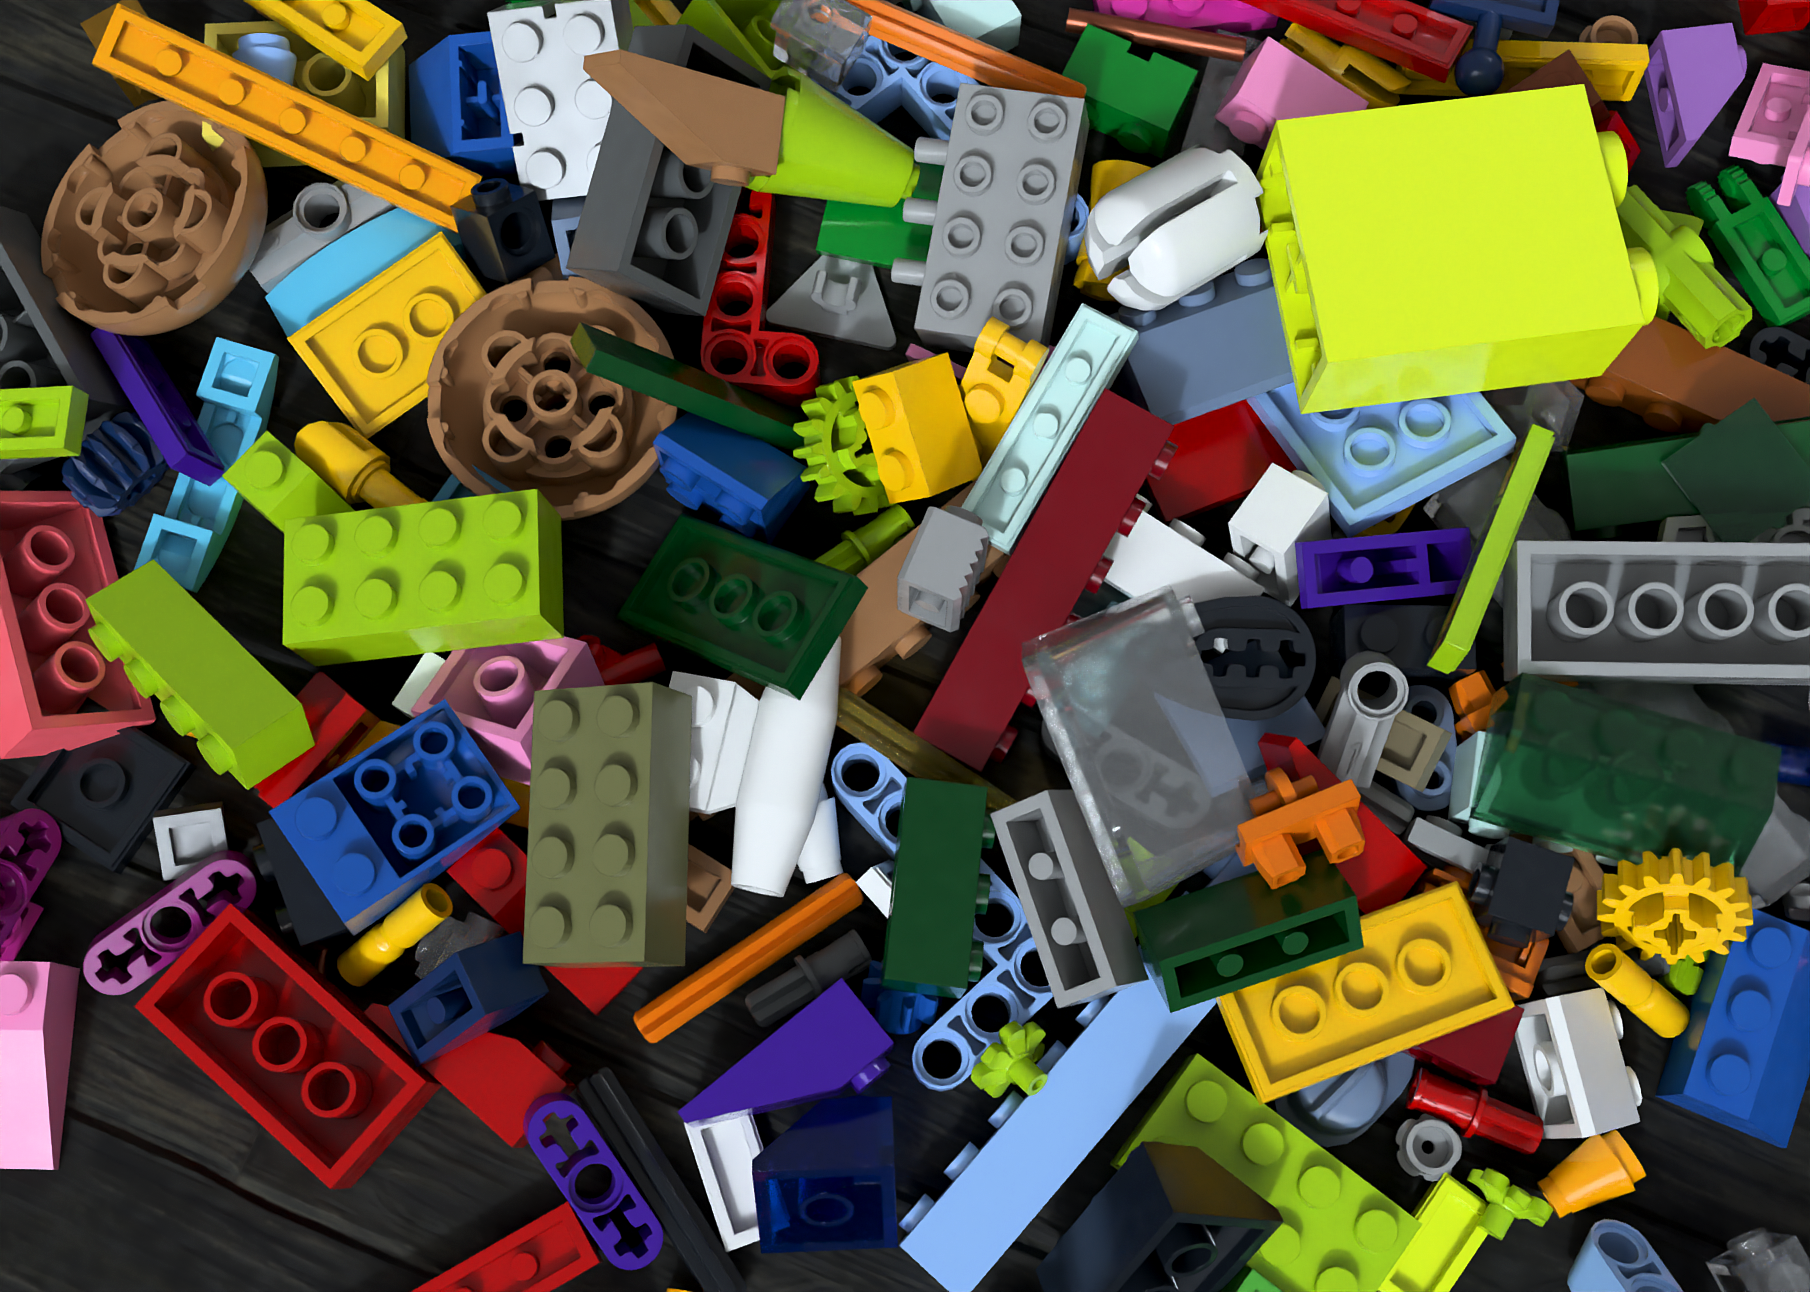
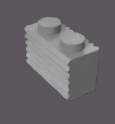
M952 505L946 506L945 510L937 507H928L897 577L898 610L948 632L959 629L960 619L964 618L965 607L969 606L970 596L974 595L975 585L979 583L980 573L984 572L989 535L986 528L982 526L983 521L980 517L966 509Z

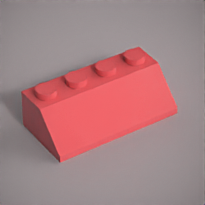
M0 491V759L44 756L63 748L70 751L120 734L117 730L132 726L139 729L151 725L156 720L151 698H144L136 690L125 673L123 661L120 658L112 662L108 661L98 650L88 632V629L96 624L85 599L119 580L103 518L98 517L90 508L85 509L71 495L72 491ZM87 697L109 710L107 712L75 714Z

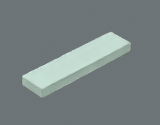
M1084 303L1080 305L961 507L982 519V526L986 528L989 535V545L1009 556L1013 554L1105 388L1110 389L1139 339L1137 330Z

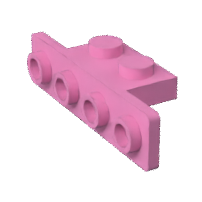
M1763 63L1733 134L1728 156L1752 160L1759 164H1773L1786 167L1777 204L1788 207L1791 205L1798 185L1810 187V72Z

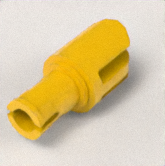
M1292 23L1284 34L1288 38L1286 40L1283 38L1279 42L1368 101L1369 104L1366 110L1397 106L1400 101L1398 94L1406 93L1412 84V80L1379 57L1348 44L1340 47L1325 35L1296 23Z
M318 421L307 424L297 433L294 442L296 456L350 505L366 501L376 509L428 502L390 474V457L351 426L339 422Z

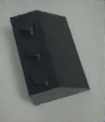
M1142 1141L1138 1147L1131 1151L1126 1162L1106 1186L1092 1198L1091 1204L1071 1228L1058 1239L1056 1246L1036 1268V1272L1044 1292H1221L1284 1221L1277 1208L1198 1147L1165 1144L1157 1141Z

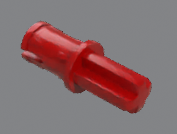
M1422 1067L1418 1069L1411 1082L1406 1098V1108L1415 1109L1459 1127L1463 1137L1470 1138L1473 1134H1477L1526 1155L1533 1154L1542 1140L1544 1129L1543 1120L1540 1117L1489 1097L1488 1090L1485 1087L1478 1086L1475 1090L1432 1074Z

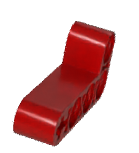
M742 187L707 314L704 316L700 351L703 372L787 406L799 407L803 401L814 399L816 396L815 388L821 386L818 351L813 342L805 336L795 333L765 331L776 221L775 194L756 192ZM745 192H751L749 205L751 215L741 212L740 201L744 200ZM746 244L756 249L752 255L746 258L738 259L728 254L732 248L738 245ZM733 301H743L751 305V308L740 316H730L722 312L723 308ZM727 358L741 359L746 363L741 371L732 375L721 374L716 370L719 363ZM791 362L801 363L808 368L806 373L797 379H786L777 374L781 366Z

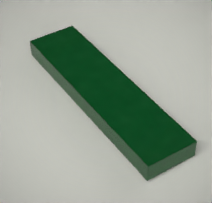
M582 322L579 323L570 340L572 348L588 373L793 452L794 449L804 446V437L798 435L793 430L795 423L804 422L795 408L726 382L721 378Z

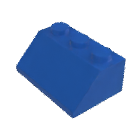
M1752 908L1753 925L1746 926L1747 939L1744 942L1729 940L1730 953L1722 955L1711 950L1708 962L1700 964L1699 967L1704 970L1699 989L1694 995L1687 997L1685 1004L1690 1012L1689 1024L1684 1032L1674 1037L1655 1096L1777 1147L1787 1148L1810 1075V931Z

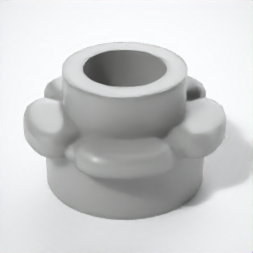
M1422 1114L1418 1120H1406L1397 1131L1395 1140L1400 1149L1397 1152V1160L1402 1169L1411 1176L1422 1175L1427 1181H1438L1443 1173L1451 1174L1452 1168L1461 1157L1462 1144L1460 1137L1449 1126V1123L1428 1114ZM1428 1140L1433 1144V1151L1430 1154H1426L1422 1150L1424 1141Z

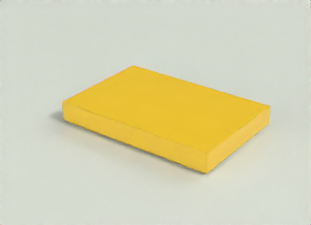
M441 231L289 336L287 340L355 430L368 439L428 397L429 386L426 382L428 371L441 339L456 319L487 293Z

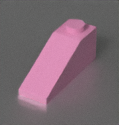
M0 961V1169H59L79 968L53 962Z

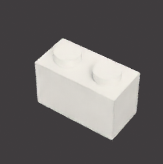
M1272 463L1230 519L1228 525L1234 555L1260 572L1255 582L1265 588V593L1290 607L1300 595L1295 543L1332 539L1329 498L1323 485L1310 474L1301 470H1294L1291 473Z

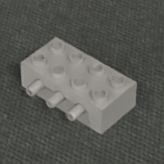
M960 83L950 139L917 138L914 148L915 161L943 165L942 182L938 201L913 197L905 199L903 220L909 223L931 225L933 230L927 261L897 257L892 264L891 279L896 283L922 286L914 329L924 346L974 353V346L978 336L988 320L993 316L1009 325V333L1026 343L1034 339L1049 348L1090 125L1085 99Z

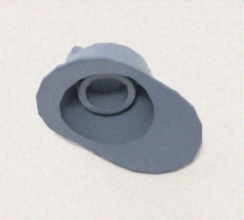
M1398 1052L1275 1099L1277 1114L1319 1146L1331 1147L1348 1144L1363 1134L1402 1094L1412 1077L1415 1058L1403 1052Z

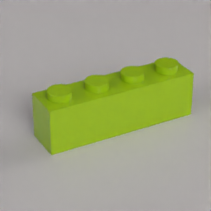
M154 559L85 599L96 624L88 629V632L98 650L110 662L117 658L123 661L127 677L144 698L147 699L153 694L156 695L161 701L160 708L171 726L181 736L191 732L198 739L197 746L201 754L217 774L222 775L229 771L249 790L315 746L302 704Z

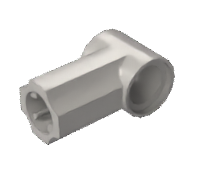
M1367 650L1356 653L1348 659L1341 670L1339 681L1341 688L1316 757L1341 782L1352 779L1356 787L1369 789L1395 715L1402 711L1408 700L1409 687L1406 677L1388 656L1380 652ZM1373 671L1388 673L1390 677L1389 687L1382 696L1372 700L1363 699L1358 696V684L1362 677Z

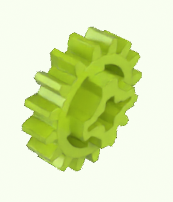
M858 376L835 380L833 383L815 388L817 398L803 401L801 404L804 413L809 417L808 421L795 423L793 430L798 435L804 437V446L793 450L794 457L806 459L808 463V468L800 476L802 482L816 480L819 485L814 498L818 502L833 500V512L839 514L853 511L854 516L878 512V508L896 504H889L884 485L878 474V465L867 429L860 416L859 403L852 384L853 381L859 379Z

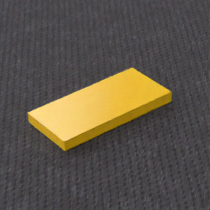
M1458 881L1361 916L1360 924L1364 948L1215 998L1259 1105L1515 1007Z

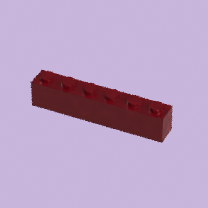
M1106 388L1103 390L912 734L980 772L989 758L1001 764L1019 730L1009 725L1020 702L1032 708L1051 675L1040 668L1053 645L1064 652L1083 618L1072 612V609L1084 589L1096 595L1114 563V560L1103 555L1116 532L1128 538L1147 503L1136 498L1137 493L1148 475L1160 481L1178 449V445L1168 440L1175 427L1174 425Z

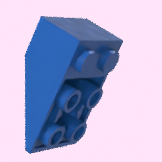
M444 699L270 810L269 813L343 923L354 936L398 907L424 884L430 883L519 811L520 806Z

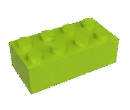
M538 489L285 520L283 645L314 666L564 638L561 515Z
M1198 1053L1186 1057L1110 1162L1114 1168L1119 1170L1126 1162L1131 1151L1138 1147L1142 1141L1193 1146L1205 1152L1279 1210L1284 1222L1244 1266L1254 1269L1282 1292H1376L1422 1226L1421 1222L1267 1105H1259L1254 1095Z

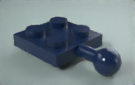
M1430 0L1428 8L1443 15L1477 22L1472 49L1465 52L1455 66L1454 78L1457 87L1470 97L1486 96L1494 93L1502 84L1505 75L1503 60L1496 53L1501 28L1548 38L1555 26L1560 0Z

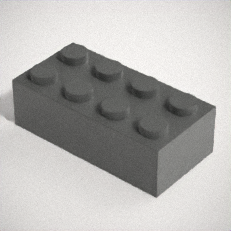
M688 24L634 27L628 48L629 52L769 92L772 79ZM614 99L566 269L614 293L628 296L637 304L652 312L706 316L742 187L714 183L710 181L711 171L686 165Z

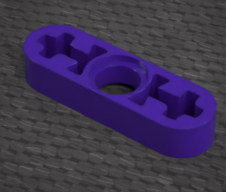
M555 1092L537 1098L525 1113L523 1130L528 1143L613 1265L624 1270H636L650 1264L659 1254L663 1244L662 1227L579 1103L571 1096ZM555 1112L560 1119L567 1118L571 1114L573 1115V1118L566 1123V1128L579 1147V1150L574 1152L569 1158L554 1136L549 1135L542 1140L539 1138L547 1130L543 1119L550 1113ZM589 1140L594 1142L592 1146L585 1147ZM566 1161L561 1168L556 1166L557 1163ZM590 1164H603L612 1173V1181L608 1190L603 1195L592 1199L578 1195L575 1192V1179L578 1173ZM626 1194L630 1195L629 1199L622 1200ZM618 1205L630 1224L635 1228L646 1223L639 1230L642 1242L632 1249L625 1241L614 1246L621 1239V1235L607 1213L611 1212ZM601 1216L597 1222L593 1220V1218Z

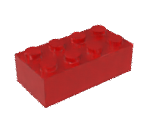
M232 903L217 916L134 1006L329 1189L352 1188L442 1086L422 1066L416 1067L412 1057L372 1022L357 1005L290 944H287L255 912Z

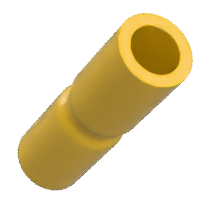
M426 883L389 913L384 922L375 925L337 958V968L344 980L357 987H362L398 959L405 951V948L415 945L452 914L453 905L449 895L440 886L433 883Z
M1606 943L1595 947L1589 953L1585 962V970L1588 976L1620 1003L1626 1005L1634 1015L1653 1031L1664 1038H1673L1684 1032L1690 1021L1688 1008L1658 981L1651 978L1643 968L1614 944Z

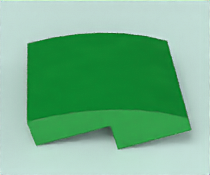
M914 159V163L920 166V175L911 197L938 201L944 166L916 162ZM902 198L892 208L827 200L816 252L819 255L892 270L893 261L897 257L927 261L933 226L905 222L903 220L905 199Z

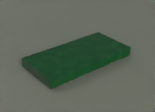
M682 513L616 618L629 629L800 701L868 587L857 576Z

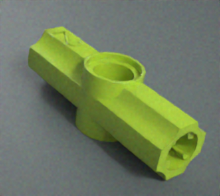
M1637 185L1627 187L1623 202L1616 208L1626 248L1643 247L1652 257L1658 277L1659 296L1657 306L1665 304L1705 349L1713 346L1721 348L1738 337L1744 326L1752 320V307L1714 268L1713 258L1704 242L1689 226L1683 224L1676 228L1661 212L1659 207Z

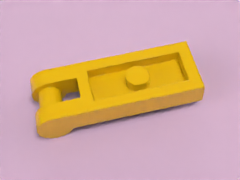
M993 316L988 320L978 336L974 346L975 351L959 385V391L983 469L1033 387L1049 352L1048 347L1034 339L1026 343L1010 334V326ZM997 357H1000L1005 361L1009 362L1010 364L1014 365V369L1004 364L1003 362L997 360Z

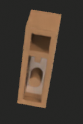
M622 49L584 56L583 70L686 165L711 171L710 181L722 185L746 187L749 186L750 177L776 175L785 96Z

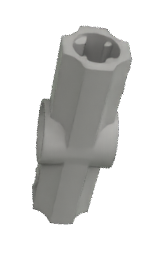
M340 180L333 184L314 183L309 185L297 195L292 210L266 226L259 250L249 270L260 286L269 293L293 270L320 250L361 225L398 207ZM333 213H339L337 220L332 225L319 228L324 218Z

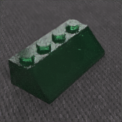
M1522 672L1493 694L1469 818L1612 860L1620 861L1624 859L1636 865L1643 863L1642 852L1648 850L1655 854L1658 859H1661V856H1669L1672 848H1680L1683 857H1686L1688 860H1693L1701 852H1706L1710 854V866L1715 867L1719 864L1730 862L1734 865V877H1738L1773 812L1782 748Z

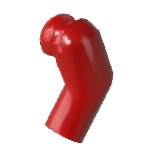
M584 635L576 639L587 642L605 686L640 683L667 671L655 642L622 655L601 645L600 639L596 636Z

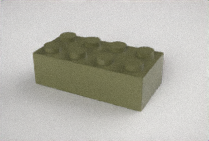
M654 682L534 691L523 964L561 968L685 966L692 724L691 695Z

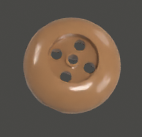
M168 100L141 107L118 119L117 121L122 129L108 139L99 149L89 143L62 178L49 205L44 222L41 240V262L43 273L53 280L59 295L55 299L64 309L78 319L110 333L128 336L161 334L190 324L210 312L236 288L245 276L259 250L266 228L268 215L267 181L262 163L249 139ZM202 121L210 124L212 130L224 139L220 147L214 151L211 150L202 137Z
M569 276V280L533 282L531 278L507 284L486 294L456 319L441 339L429 367L426 381L429 386L427 423L434 445L443 462L454 477L475 496L503 493L488 483L472 466L474 465L514 491L538 489L561 515V521L591 516L611 508L632 495L650 478L660 465L653 441L662 430L678 420L680 408L586 372L570 343L576 328L582 322L674 359L661 329L639 304L628 296L614 293L582 277ZM558 361L571 362L568 373L560 370L545 371L546 364ZM606 395L615 400L614 406L599 409L596 416L590 412V404L598 396ZM512 400H521L527 404L526 415L519 421H509L506 415L503 414L505 404ZM559 403H565V404H567L565 407H563V408L560 409V410H557V409H552V410H551V408H552L554 405H556V404H559ZM564 439L571 443L570 451L564 456L558 458L547 457V448L553 441Z

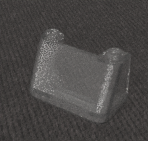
M1171 584L1022 643L1021 659L1031 689L1111 884L1123 908L1147 900L1235 853V846L1240 844L1237 825L1255 818L1248 801L1269 792L1264 779L1251 783L1193 640L1194 636L1205 632L1190 595L1177 600Z

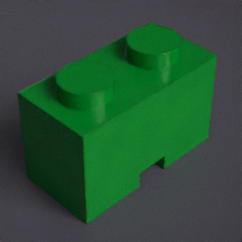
M1087 24L1062 75L1084 84L1087 88L1085 103L1090 124L1089 130L1095 129L1117 139L1121 146L1131 152L1138 154L1150 153L1162 158L1191 99L1198 71L1156 52H1153L1148 62L1128 53L1132 42Z

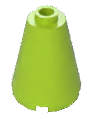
M782 66L775 73L771 82L781 85L777 94L785 96L776 175L750 177L749 186H746V188L756 192L890 208L894 207L901 198L911 197L920 175V166L914 163V151L912 148L800 71Z

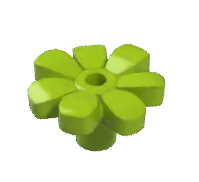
M1014 1020L999 1030L998 1035L1001 1044L992 1042L980 1058L982 1062L975 1065L971 1071L972 1082L980 1089L984 1088L993 1098L1000 1097L1011 1083L1013 1085L1017 1084L1029 1096L1035 1095L1045 1086L1048 1076L1034 1063L1043 1057L1045 1045L1041 1041L1046 1033L1035 1022H1029L1021 1026Z
M1488 1167L1485 1171L1472 1169L1467 1178L1468 1181L1481 1189L1486 1200L1489 1202L1477 1226L1499 1240H1503L1514 1218L1528 1219L1535 1225L1543 1227L1554 1211L1549 1203L1541 1198L1530 1196L1525 1190L1514 1184L1510 1187L1509 1179L1497 1170Z

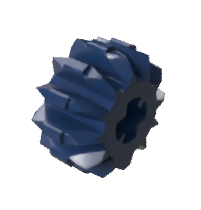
M137 412L118 413L111 421H103L93 433L86 434V438L82 442L80 456H71L64 463L61 473L63 474L62 482L72 491L71 495L85 509L90 508L98 517L120 515L128 506H134L141 497L150 493L151 488L157 482L164 479V473L170 467Z

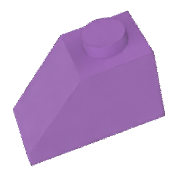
M1732 23L1663 30L1648 49L1650 62L1644 72L1665 168L1677 167L1745 78L1747 69L1746 53L1741 45H1737Z

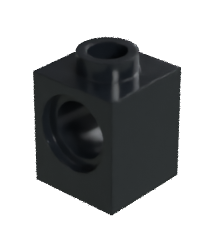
M502 178L488 179L474 185L471 188V195L450 206L472 273L510 284L555 258L536 191L533 189L508 183Z

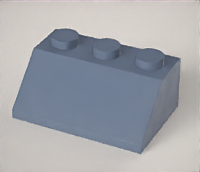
M1257 258L1244 261L1235 267L1234 272L1212 279L1161 310L1143 311L1122 305L1118 312L1108 315L1137 330L1139 335L1136 345L1114 380V384L1130 402L1172 425L1294 382L1269 259Z

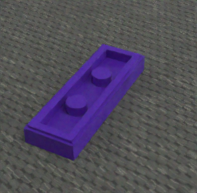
M96 328L90 334L169 467L207 486L213 485L225 473V466L148 341L139 336L115 334Z

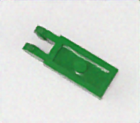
M1732 165L1720 171V175L1717 176V183L1722 195L1726 197V202L1730 208L1736 211L1733 214L1729 212L1720 196L1716 195L1715 189L1711 187V184H1707L1706 181H1700L1688 187V191L1685 193L1687 194V205H1689L1690 211H1693L1695 217L1704 220L1702 227L1709 229L1708 235L1767 326L1783 328L1810 314V260L1769 198L1762 197L1752 180L1747 177V173L1743 171V168H1739L1738 165Z

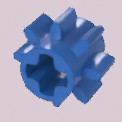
M874 960L871 961L868 978L863 979L860 1001L866 1008H875L874 1019L882 1029L893 1034L902 1035L915 1032L921 1027L922 1022L933 1025L935 1023L937 1007L941 1006L942 996L880 989L883 960L882 963Z

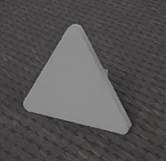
M822 255L766 311V321L770 326L887 351L892 350L896 346V336L872 265Z

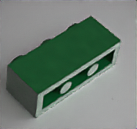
M907 777L901 798L880 989L960 999L967 990L968 981L979 982L984 942L972 940L975 914H986L990 893V874L979 873L981 849H992L996 830L990 814L997 811L994 808H986L988 787Z
M1323 849L1302 855L1301 857L1306 865L1305 874L1298 880L1277 889H1271L1259 871H1255L1133 912L1144 963L1170 1013L1364 948L1356 894L1334 863L1330 864Z

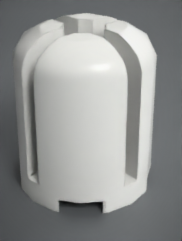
M1196 144L1109 191L1098 200L1088 216L1083 233L1088 262L1098 280L1107 278L1130 265V269L1115 276L1107 287V291L1121 305L1143 311L1161 310L1261 250L1268 235V230L1260 234V214L1255 198L1263 194V189L1250 167L1232 150L1227 149L1219 154L1207 148H1197L1200 144Z

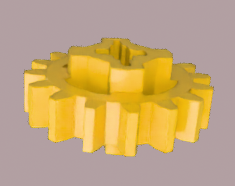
M1672 848L1669 856H1661V859H1658L1655 854L1648 850L1642 852L1643 863L1636 865L1622 859L1617 862L1618 875L1604 873L1601 877L1602 890H1597L1596 893L1597 920L1601 921V934L1603 937H1616V946L1622 951L1633 947L1639 948V959L1647 961L1655 954H1661V958H1665L1668 965H1675L1678 959H1685L1686 955H1689L1695 962L1701 963L1704 962V951L1710 949L1716 953L1726 955L1730 953L1729 940L1744 942L1747 939L1746 926L1753 925L1752 898L1749 895L1748 880L1746 877H1734V865L1730 862L1722 863L1715 867L1710 866V854L1706 852H1701L1693 860H1688L1686 857H1683L1680 848Z

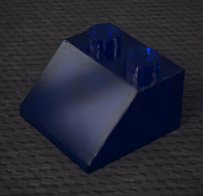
M854 1095L840 1099H822L752 1160V1178L761 1254L898 1248L892 1096L868 1097Z

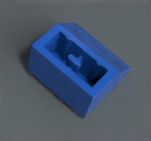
M491 32L447 36L409 64L411 143L479 174L482 178L518 174L513 146L523 140L522 133L510 134Z
M691 412L686 413L662 430L653 441V446L661 466L659 470L664 475L666 483L669 484L666 490L672 497L693 510H698L702 504L721 516L718 523L723 528L750 538L754 537L771 545L810 487L809 481L802 482L800 478L803 471L807 468L806 466L763 440Z

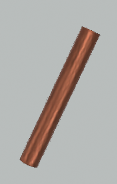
M1069 8L1065 32L1082 35L1087 24H1090L1128 40L1132 44L1240 63L1243 61L1247 38L1076 8Z

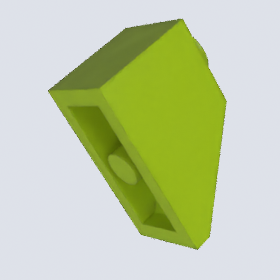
M267 430L222 475L247 502L283 534L285 520L355 511L311 468Z

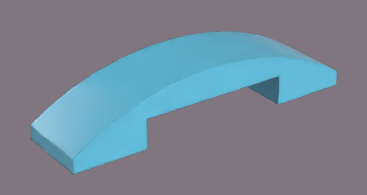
M396 208L361 225L320 250L286 276L265 298L285 334L289 337L441 231L462 260L467 259L459 232L454 234L401 208Z
M216 337L196 396L204 401L197 422L225 466L224 470L226 472L266 432L274 396L279 357L274 353ZM179 472L164 516L153 514L134 570L154 559L185 590L197 593L227 541L244 498L223 477L218 479L213 485L207 486Z

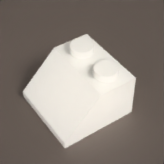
M1602 987L1517 1005L1525 1010L1516 1030L1515 1039L1535 1114L1543 1120L1544 1133L1542 1139L1584 1138L1640 1122L1637 1106H1640L1642 1102L1641 1088L1633 1069L1625 1066L1618 1041L1623 1037L1622 1019L1617 1006L1612 1000H1607L1605 990Z

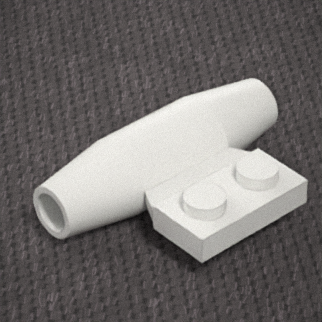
M840 636L800 701L768 687H765L759 701L736 682L676 671L672 672L669 688L692 696L689 811L711 815L718 811L736 807L731 885L734 887L777 897H783L815 820L836 726L841 656Z

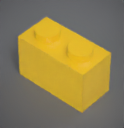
M948 352L906 362L852 382L859 403L860 416L867 429L878 465V474L884 485L889 504L932 497L976 479L981 475L983 471Z

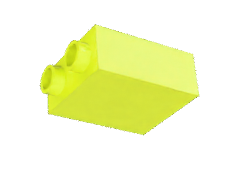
M1584 84L1276 120L1256 174V179L1263 189V194L1256 197L1262 230L1263 232L1268 230L1265 245L1301 414L1598 377L1604 373L1641 327L1648 325L1653 320L1659 296L1658 277L1653 259L1643 247L1626 248L1616 210L1623 202L1627 189L1628 165L1625 149L1620 137L1614 131L1596 132Z

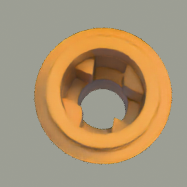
M1615 1129L1602 1136L1598 1134L1588 1137L1550 1171L1547 1177L1537 1182V1185L1549 1205L1554 1209L1556 1215L1562 1218L1570 1212L1575 1213L1636 1191L1633 1184L1644 1178L1646 1173L1627 1142Z

